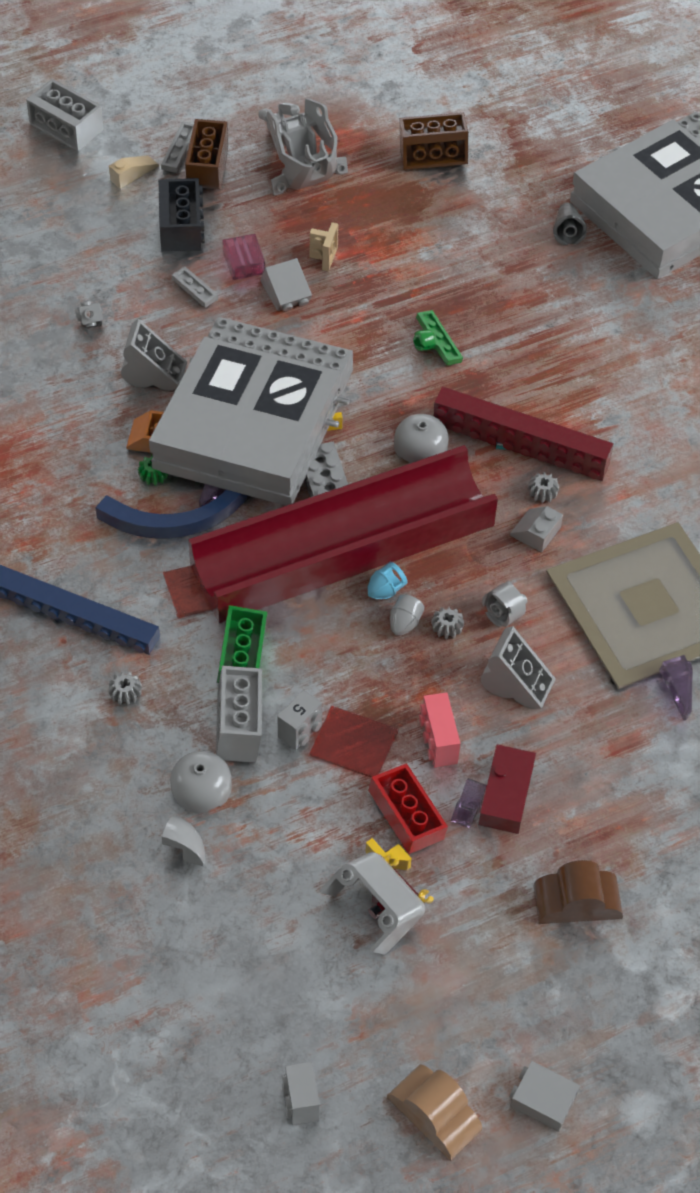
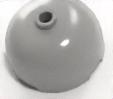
M411 415L401 421L395 431L394 450L399 458L402 457L409 464L448 450L449 442L447 429L439 419L432 415Z
M208 751L191 752L179 759L173 767L170 777L171 792L177 804L183 809L194 813H207V810L218 806L221 807L228 800L232 790L230 769L226 762L214 753Z

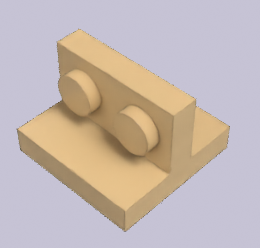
M331 223L328 232L313 228L310 231V257L322 260V270L329 271L338 249L337 223Z

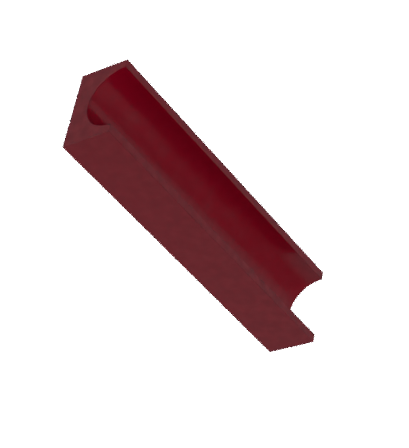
M465 445L190 538L188 539L190 567L218 623H222L227 619L229 605L259 610L386 565L390 561L394 562L493 527L495 525L498 498L495 493L485 497L481 494L470 470L468 449Z

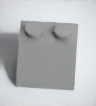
M548 506L529 509L512 530L510 536L543 552L560 530L563 514Z

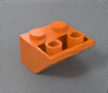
M150 410L135 418L126 449L150 452L149 439L164 412Z

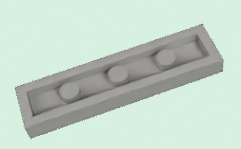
M181 122L162 161V170L178 172L189 149L194 124Z

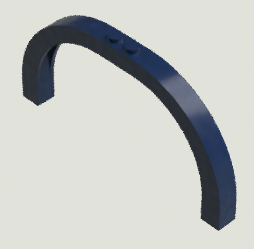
M225 490L215 500L200 508L182 513L156 514L133 509L106 495L95 509L97 519L122 532L145 538L170 539L193 535L218 525L231 516L251 496Z

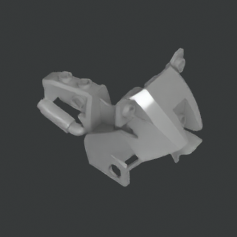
M306 98L304 113H299L300 108L298 105L290 103L279 104L278 113H273L267 108L259 111L258 116L267 122V128L271 133L279 159L285 165L282 174L271 179L274 196L283 193L287 188L299 190L327 181L334 173L340 175L348 173L347 158L337 157V135L328 119V109L325 104ZM283 114L291 115V117L284 118ZM315 132L321 138L319 153L316 150ZM324 144L331 149V154L328 155ZM284 146H286L288 154L285 153Z

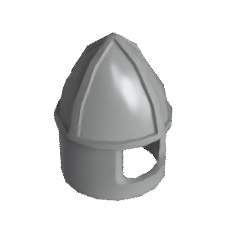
M400 595L390 611L391 631L395 635L402 636L416 627L424 612L425 607L423 603L413 596Z

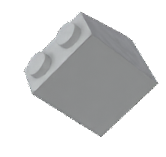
M297 258L265 268L260 281L277 311H288L293 306H304L309 303L312 293Z

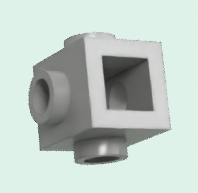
M82 302L81 306L77 307L78 311H75L77 321H80L82 325L86 324V327L94 326L97 321L103 320L100 303ZM88 311L91 313L89 317L86 315Z

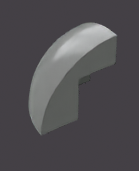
M173 815L168 820L162 833V844L182 849L183 861L204 866L205 848L199 833L189 822Z

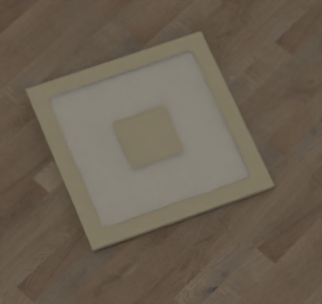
M679 522L546 569L548 576L618 689L700 658V553Z

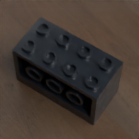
M199 178L158 179L161 252L202 250L201 243H205L204 233H201V231H204V221H201V219H204L203 209H200L203 207V197H200V195H203L202 185H199Z

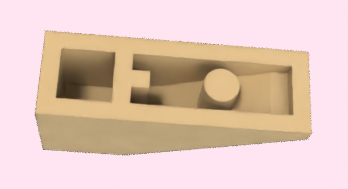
M148 155L121 158L109 165L110 181L121 189L159 167V164Z

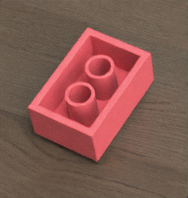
M448 693L426 695L423 698V704H420L421 715H419L420 726H424L425 729L423 737L425 744L428 743L429 749H427L429 761H433L434 768L458 764L461 743Z

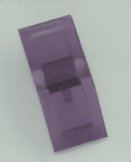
M470 778L466 780L451 821L468 828L471 827L481 805L487 787L486 784Z

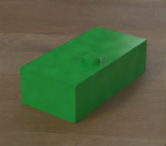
M229 605L216 683L220 681L222 666L260 667L267 619L266 611Z

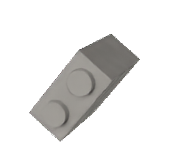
M531 1061L529 1067L524 1066L519 1076V1079L522 1080L519 1086L514 1085L509 1097L512 1098L510 1107L560 1131L578 1094L580 1085Z

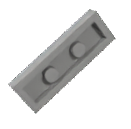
M186 267L172 274V280L205 308L218 300V294Z

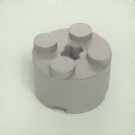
M510 581L502 583L486 593L482 599L483 607L486 605L488 610L485 612L487 617L499 627L502 625L507 627L521 618L526 612L525 604L528 602L526 596L521 594Z

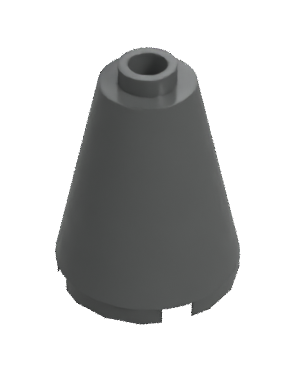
M564 203L559 207L553 234L560 244L567 246L568 244L576 245L585 238L587 226L574 205Z

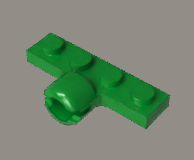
M433 310L417 313L416 319L423 330L414 333L413 344L415 349L421 352L435 349L446 366L462 363L463 356Z

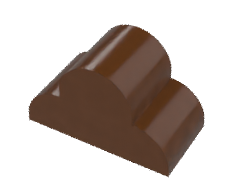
M578 860L566 863L557 870V873L545 875L534 882L533 887L539 924L623 919L616 875L609 871H600L599 865L593 861Z

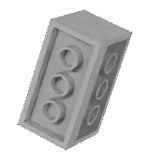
M54 79L48 81L26 99L30 125L76 151H80L104 131L101 105Z
M222 666L217 693L216 755L225 761L256 762L262 736V669Z

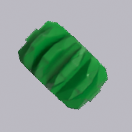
M151 454L150 458L144 457L143 461L139 462L138 475L142 482L146 481L147 485L153 483L156 486L157 482L163 484L168 474L152 468L151 460L153 456Z

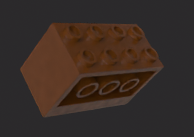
M464 112L399 118L400 153L404 170L468 164L469 131Z

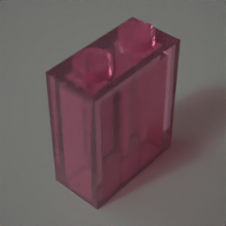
M256 234L222 240L223 254L232 280L263 275L266 268L265 259Z

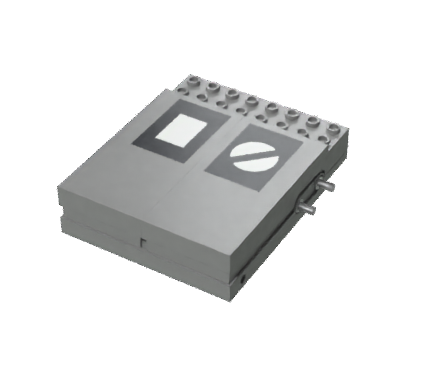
M697 111L677 122L673 119L574 172V191L571 192L570 202L657 280L700 256V114Z
M218 317L207 337L204 336L149 439L150 452L153 453L151 460L152 468L167 474L285 506L293 504L329 426L336 428L339 426V421L332 420L339 404L348 405L350 402L349 398L341 397L353 371V351Z

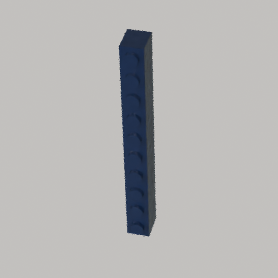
M0 565V598L8 599L17 605L29 607L35 612L47 614L49 617L62 620L68 625H75L86 632H92L104 639L113 640L121 646L133 648L139 653L150 655L160 638L159 626Z

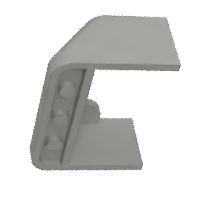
M370 852L343 865L319 891L322 894L335 897L345 886H352L360 879L385 908L378 918V925L385 934L370 950L386 955L424 915L425 905L380 854Z

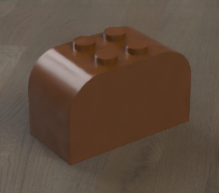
M195 119L185 163L186 179L199 178V185H202V188L221 190L228 155V122Z

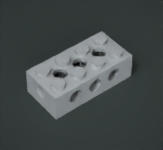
M334 441L321 444L314 460L309 466L304 481L310 497L348 485Z

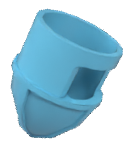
M390 561L381 569L376 570L368 584V596L374 599H388L404 587L408 582L400 567ZM392 570H395L399 574L401 581L395 576Z

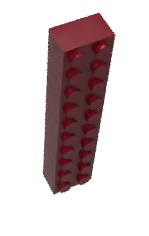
M443 386L434 402L433 416L439 419L446 429L452 430L455 433H461L491 445L501 443L506 450L514 451L523 456H529L541 462H547L559 468H564L603 481L610 465L614 444L612 442Z

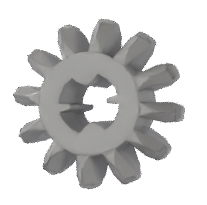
M545 472L542 475L537 473L535 477L532 476L528 484L529 495L534 497L535 502L541 500L543 504L546 500L550 503L552 499L557 497L559 492L557 478H553L552 474L546 475Z
M449 606L447 610L441 607L440 611H435L431 624L433 632H438V637L444 635L447 640L448 636L455 638L456 634L460 635L464 627L462 613H458L457 608L451 610Z
M121 672L120 676L114 675L113 680L109 681L108 693L113 702L118 701L119 705L126 702L129 706L130 701L136 703L137 697H141L142 684L137 675L132 676L131 672L124 675Z

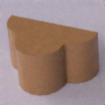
M420 1064L387 1094V1099L450 1161L482 1131V1124L475 1112L468 1106V1099L464 1091L451 1076L442 1070L433 1072L425 1065Z

